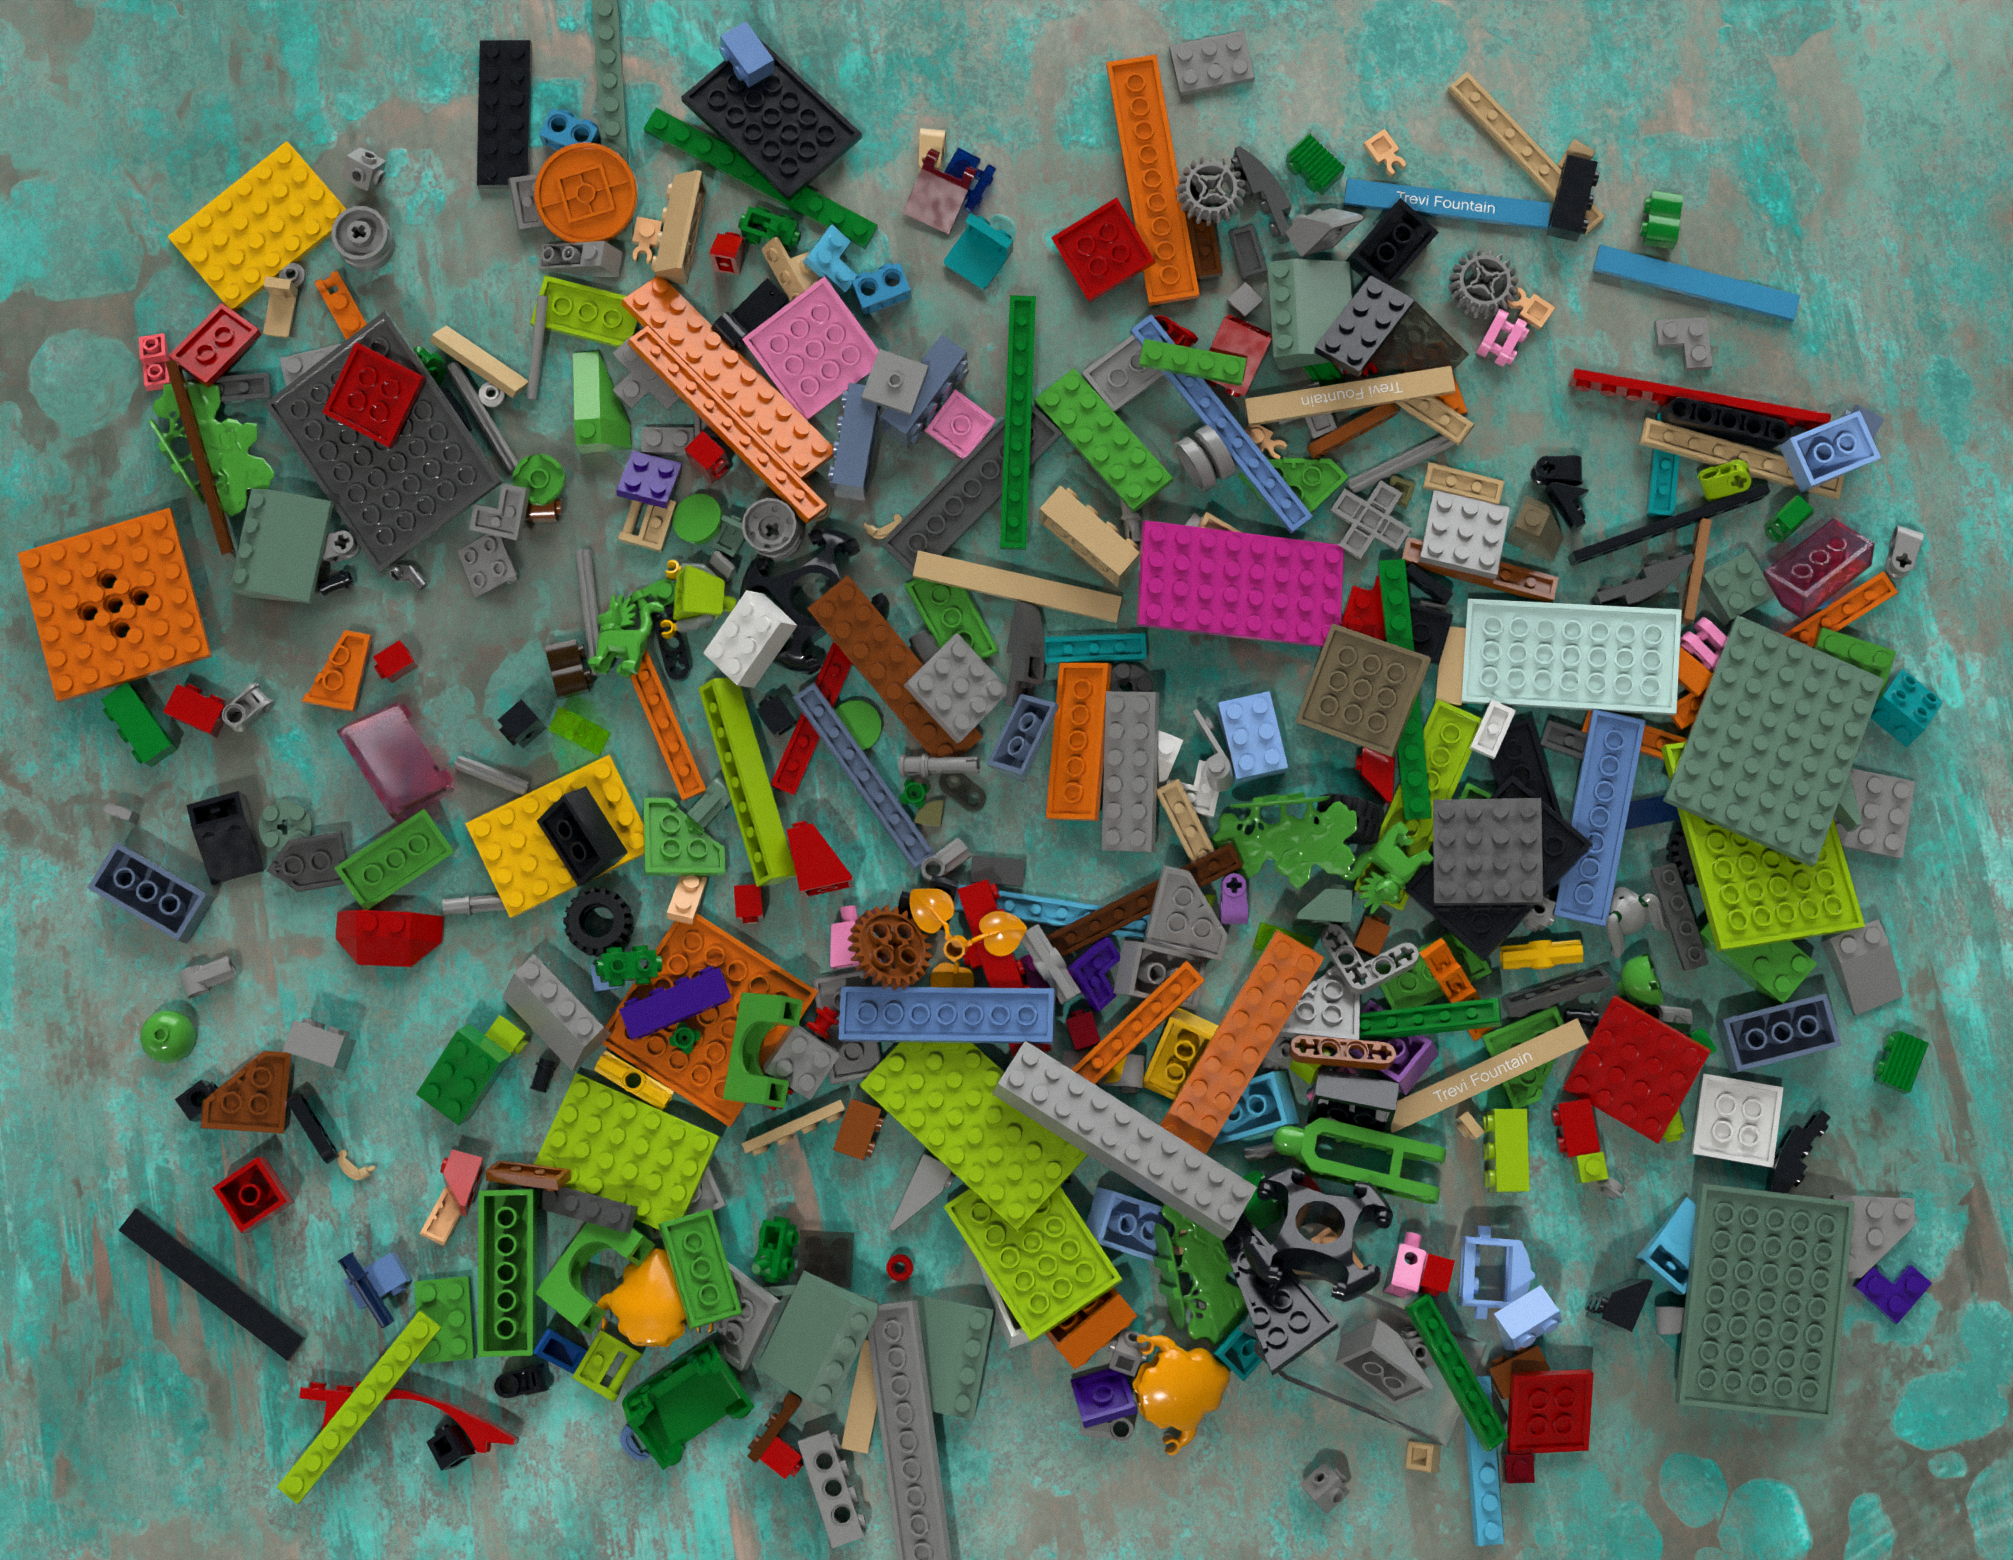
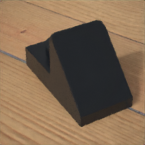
M1558 482L1550 483L1545 492L1571 533L1574 534L1582 529L1586 523L1583 510L1578 505L1575 506L1574 503L1584 498L1589 490Z

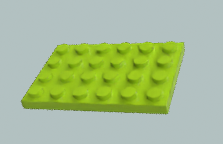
M575 1073L533 1165L570 1169L571 1180L563 1187L636 1206L638 1208L635 1219L660 1230L658 1224L687 1215L721 1137Z
M1061 1186L1018 1233L971 1189H968L943 1206L1032 1343L1123 1282V1279Z

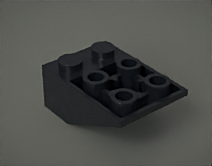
M236 791L186 805L192 831L211 885L264 872L246 795Z

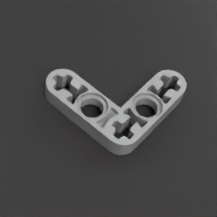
M1335 924L1327 925L1321 932L1323 948L1348 988L1355 994L1367 993L1413 969L1418 963V949L1411 943L1400 944L1364 963L1340 926ZM1332 933L1333 936H1337L1340 948L1336 950V944L1332 939L1328 940V934ZM1403 952L1407 955L1412 954L1410 961L1406 958L1401 959ZM1342 954L1352 955L1354 961L1349 965L1342 964L1339 961V957ZM1396 961H1398V968L1395 965ZM1380 963H1386L1390 966L1391 970L1387 974H1380L1375 968ZM1355 969L1360 979L1365 978L1364 985H1361L1359 982L1355 983V974L1353 973Z

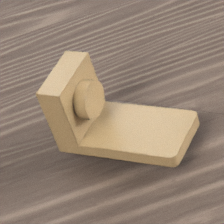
M265 276L264 287L270 294L263 333L266 336L289 338L298 289L289 279Z

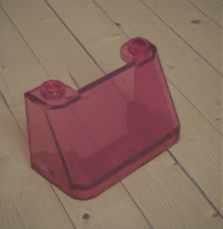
M396 701L337 730V733L388 814L400 824L421 809L428 808L453 792L454 788L451 783L454 779L446 768L441 770L433 760L411 725L409 718L413 715L406 704L400 705Z

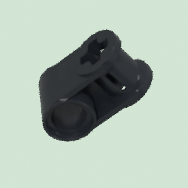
M1577 455L1543 456L1531 469V479L1534 483L1541 486H1548L1552 482L1579 486L1583 484L1582 457Z
M541 1363L520 1368V1370L498 1376L494 1383L496 1394L502 1398H511L550 1390L549 1386L545 1383L543 1373L545 1364ZM504 1378H511L515 1383V1388L511 1393H505L501 1388Z

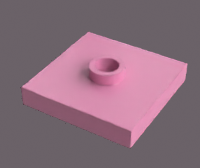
M955 389L924 432L964 460L980 444L997 420Z

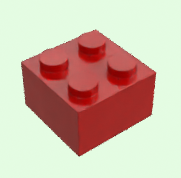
M256 1157L212 1187L241 1233H251L295 1203L267 1158Z

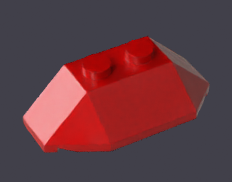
M399 911L337 912L335 938L357 965L412 968L442 944L444 916Z

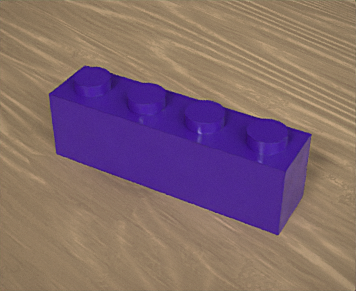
M710 966L699 971L700 976L689 979L687 976L673 982L675 986L667 990L664 987H660L650 991V997L639 1000V997L626 1001L624 1003L625 1007L619 1009L630 1039L633 1041L639 1040L734 1000L720 968L714 969V966Z

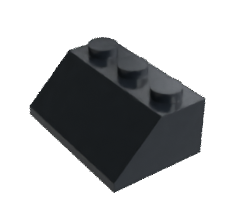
M586 786L564 794L537 820L578 887L614 866L628 853Z
M1319 1068L1314 1083L1307 1123L1311 1124L1322 1117L1388 1134L1396 1112L1399 1083L1391 1082L1387 1079L1364 1077L1361 1074L1338 1072L1330 1068Z
M1631 1278L1596 1291L1595 1295H1590L1586 1302L1585 1310H1587V1314L1585 1317L1615 1331L1632 1332L1654 1281Z

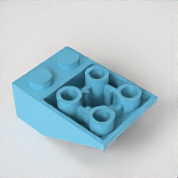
M1688 1197L1684 1198L1635 1258L1677 1295L1687 1292L1696 1204Z

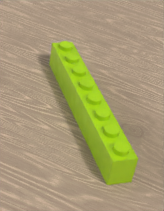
M729 677L713 678L699 687L698 690L757 887L781 884L796 876V872L741 686H737Z

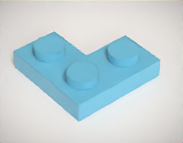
M830 225L802 262L820 278L825 276L836 292L842 296L851 286L852 280H855L857 274L839 259L851 241L835 226Z

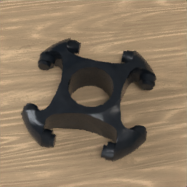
M817 527L808 534L813 546L817 544L820 547L825 544L824 550L814 559L788 573L775 577H764L763 575L768 573L766 569L770 567L764 556L752 560L748 566L740 589V599L746 590L768 594L781 610L798 625L792 633L793 645L789 650L785 646L782 647L773 663L786 670L800 674L812 675L822 668L816 656L812 657L809 655L804 658L803 655L808 647L827 633L815 619L805 618L793 608L794 596L801 587L812 582L824 583L831 588L841 581L835 564L838 552L842 551L844 555L851 557L861 551L856 538L841 531ZM879 593L871 598V603L887 621L890 602L886 595Z
M1294 1164L1282 1167L1267 1175L1258 1183L1257 1197L1263 1201L1276 1199L1282 1203L1285 1218L1284 1225L1272 1245L1263 1246L1259 1238L1249 1236L1244 1241L1243 1253L1248 1263L1265 1284H1280L1282 1271L1279 1268L1310 1272L1338 1282V1284L1334 1283L1331 1297L1347 1302L1370 1291L1380 1282V1267L1370 1264L1359 1269L1354 1264L1352 1240L1363 1223L1368 1221L1374 1222L1379 1228L1383 1229L1389 1228L1392 1223L1393 1212L1384 1196L1372 1183L1356 1182L1353 1195H1357L1356 1199L1326 1195L1298 1185L1299 1182L1303 1183L1306 1170L1302 1169V1167L1294 1166ZM1310 1223L1322 1224L1336 1233L1338 1238L1326 1244L1314 1243L1302 1236L1298 1229Z

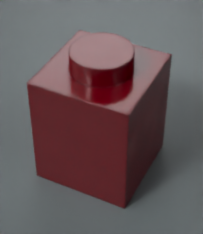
M1081 1009L1069 1013L1070 1018L1066 1019L1065 1023L1075 1052L1098 1045L1101 1040L1092 1012L1085 1013V1010Z
M1500 1453L1502 1482L1507 1484L1535 1483L1533 1454Z

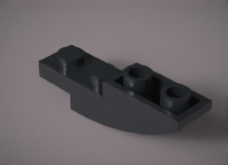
M1822 1110L1815 1111L1803 1128L1798 1125L1789 1127L1775 1151L1773 1168H1769L1765 1191L1788 1193L1793 1186L1797 1187L1804 1180L1806 1174L1803 1172L1808 1166L1799 1159L1800 1157L1804 1159L1811 1152L1813 1146L1810 1144L1815 1137L1820 1138L1828 1129L1829 1125L1826 1124L1830 1119L1828 1114Z

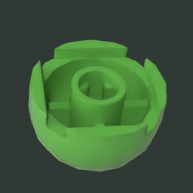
M1648 953L1630 959L1621 970V980L1617 981L1621 997L1627 996L1630 1003L1641 1008L1664 1004L1658 976L1655 975L1653 970L1655 967Z
M164 1010L155 1013L144 1022L141 1028L140 1042L142 1049L151 1059L159 1063H177L183 1058L188 1057L196 1045V1029L189 1017L178 1011Z

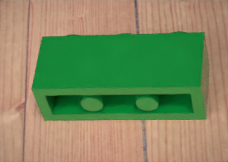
M129 682L124 683L101 699L105 705V708L102 709L104 714L111 722L116 721L120 727L117 730L119 736L125 743H131L134 748L131 753L140 764L144 762L152 768L178 750L136 687Z

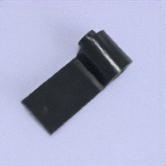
M766 278L731 314L726 312L714 322L711 329L731 349L735 348L737 351L742 352L747 348L742 338L777 313L789 299Z

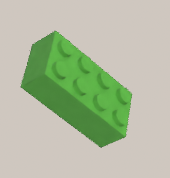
M1708 919L1698 930L1702 944L1774 1006L1784 1004L1817 965L1813 959L1791 941L1717 952Z

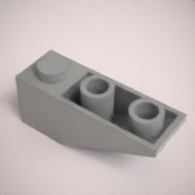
M605 241L577 242L576 244H542L538 269L597 278L618 277L622 252Z

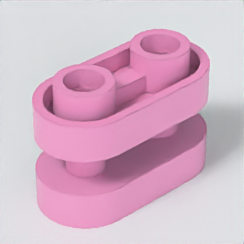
M1500 308L1476 354L1485 358L1487 353L1491 352L1497 355L1494 363L1504 367L1506 363L1511 365L1518 352L1514 350L1516 343H1523L1530 329L1526 328L1527 322L1520 318L1517 319L1515 325L1508 322L1506 318L1509 313ZM1500 329L1509 333L1503 346L1494 342Z
M1702 617L1694 625L1697 633L1693 634L1687 631L1680 638V647L1713 674L1727 637L1710 620ZM1704 640L1716 651L1715 653L1703 643Z

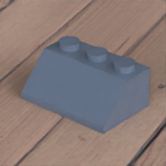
M1020 693L987 765L1008 778L1024 782L1055 718L1059 705Z

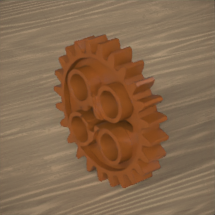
M885 905L881 910L878 906H875L871 911L867 910L855 921L856 924L850 929L852 934L848 937V941L853 943L848 948V951L855 952L851 961H859L860 963L856 970L864 969L866 972L863 978L866 979L872 976V984L875 985L878 981H881L883 989L887 988L890 984L893 990H896L899 986L903 989H906L910 984L913 986L926 974L925 971L930 967L928 961L933 956L927 952L932 945L925 943L929 934H921L920 931L922 929L915 925L914 919L909 920L907 918L908 911L901 915L899 914L898 907H895L891 912L888 905Z

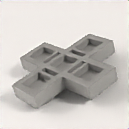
M628 338L612 356L630 374L612 392L630 410L650 393L668 411L680 397L628 345Z
M1380 480L1366 502L1344 488L1331 509L1332 514L1351 525L1339 546L1360 561L1374 540L1398 552L1411 532L1410 527L1390 516L1402 498L1403 493Z

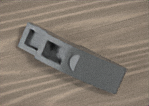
M1236 147L1231 163L1234 165L1233 169L1235 172L1240 171V176L1245 182L1244 187L1241 189L1246 191L1245 196H1249L1251 203L1260 200V209L1263 215L1268 216L1270 221L1268 224L1270 234L1273 238H1277L1279 245L1289 242L1290 239L1285 233L1289 229L1285 217L1290 214L1291 204L1284 190L1261 161L1242 147Z
M1680 552L1669 556V560L1660 563L1659 560L1647 562L1638 573L1640 580L1637 577H1632L1624 580L1621 586L1613 587V584L1598 588V592L1592 597L1593 604L1604 606L1620 601L1622 607L1637 606L1653 598L1671 585L1690 565L1694 555L1692 553L1684 556V553Z
M1015 601L1006 653L1013 654L1004 706L1014 708L1020 693L1033 697L1034 685L1042 686L1044 674L1045 642L1038 606Z

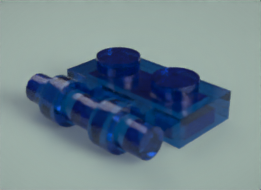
M958 147L944 172L962 179L966 167L970 166L978 170L974 178L978 182L973 190H968L965 197L967 202L963 207L964 210L972 213L974 208L980 205L983 199L982 194L986 187H989L994 180L992 176L996 168L988 164L984 171L978 169L981 159Z

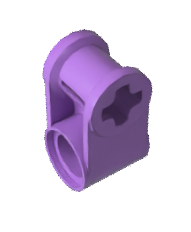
M1229 874L1223 878L1220 885L1221 925L1248 924L1246 881L1239 874ZM1232 879H1235L1236 884H1240V888L1236 889L1235 893H1232L1231 888L1226 886Z

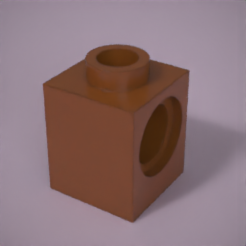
M1372 915L1371 918L1366 916L1363 919L1353 941L1356 951L1372 958L1379 956L1391 928L1385 925L1386 920Z

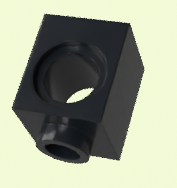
M778 695L775 697L768 696L758 704L760 707L756 711L775 739L797 725L796 720Z
M200 1080L174 1100L190 1121L198 1122L201 1120L202 1106L199 1107L197 1105V1096L204 1092L207 1098L218 1087L214 1082L209 1083L208 1081Z

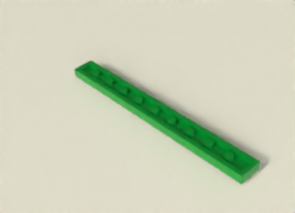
M655 108L643 128L644 132L816 224L826 229L830 225L835 226L852 243L864 249L867 248L878 229V225L807 187L788 202L730 146L658 108Z
M1010 295L1000 549L1026 550L1036 296Z
M1405 559L1378 561L1385 642L1414 651ZM1419 692L1397 748L1404 821L1432 818Z

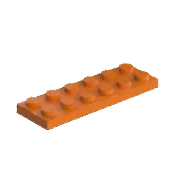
M1059 663L1056 703L1059 705V708L1054 718L1046 819L1099 821L1104 764L1106 691H1110L1112 665L1109 663Z

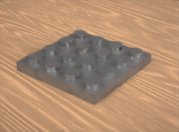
M1541 798L1433 800L1434 906L1543 905Z

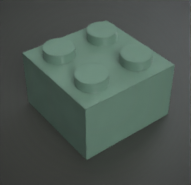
M1749 550L1704 574L1700 589L1723 626L1731 623L1737 615L1743 616L1776 595Z

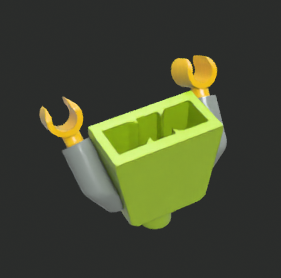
M669 560L667 562L669 569H675L673 571L666 570L665 575L670 580L676 579L673 619L677 621L672 623V621L665 619L660 623L662 628L671 627L670 631L661 633L663 638H672L676 631L679 633L689 632L711 625L713 621L722 615L723 611L730 613L736 606V598L724 595V580L718 578L706 565L683 563L679 566L676 560Z

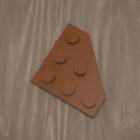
M262 1051L202 1101L200 1128L283 1134L291 1054L276 1051Z

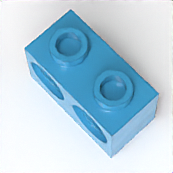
M552 108L539 133L542 144L557 151L571 144L583 143L577 141L583 135L589 136L584 142L599 144L601 140L599 129L594 122L587 119L581 121L574 118L572 113L564 109L558 111ZM558 126H566L562 132L554 131Z
M900 263L885 264L876 272H864L857 275L855 280H852L853 291L863 316L912 298L911 289ZM890 279H896L899 281V284L890 287L886 282ZM866 288H873L875 290V293L871 296H866L862 292Z

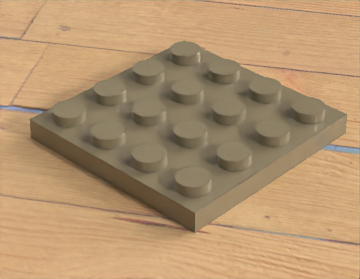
M1332 623L1295 722L1394 758L1431 658Z

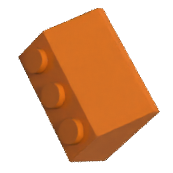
M1112 1288L1045 1335L1076 1370L1079 1366L1086 1364L1090 1357L1100 1348L1108 1345L1118 1332L1127 1328L1137 1315L1122 1296Z

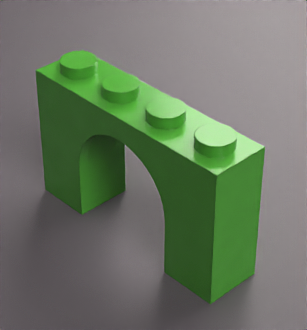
M742 992L723 1099L745 1104L785 1108L789 1081L766 1077L760 1068L759 1051L764 1037L772 1028L776 1026L799 1027L803 1000L781 995Z
M586 1222L581 1231L575 1235L573 1242L565 1253L559 1257L557 1264L549 1275L543 1279L535 1294L574 1326L591 1335L607 1312L587 1297L583 1290L582 1274L588 1261L597 1253L612 1249L640 1267L656 1244L634 1227H632L629 1234Z

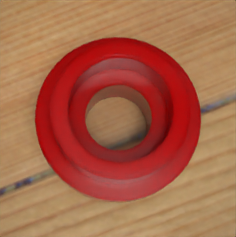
M903 1254L892 1256L886 1265L887 1274L895 1281L907 1280L913 1273L911 1259ZM899 1262L905 1265V1270L902 1273L895 1271V1265Z

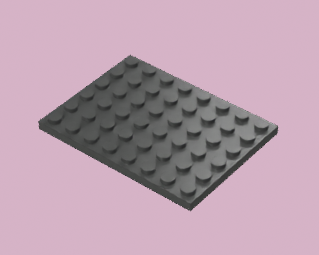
M382 312L264 403L328 500L334 502V509L378 573L382 574L503 483V480L389 312ZM355 342L426 377L393 448H388L322 413Z

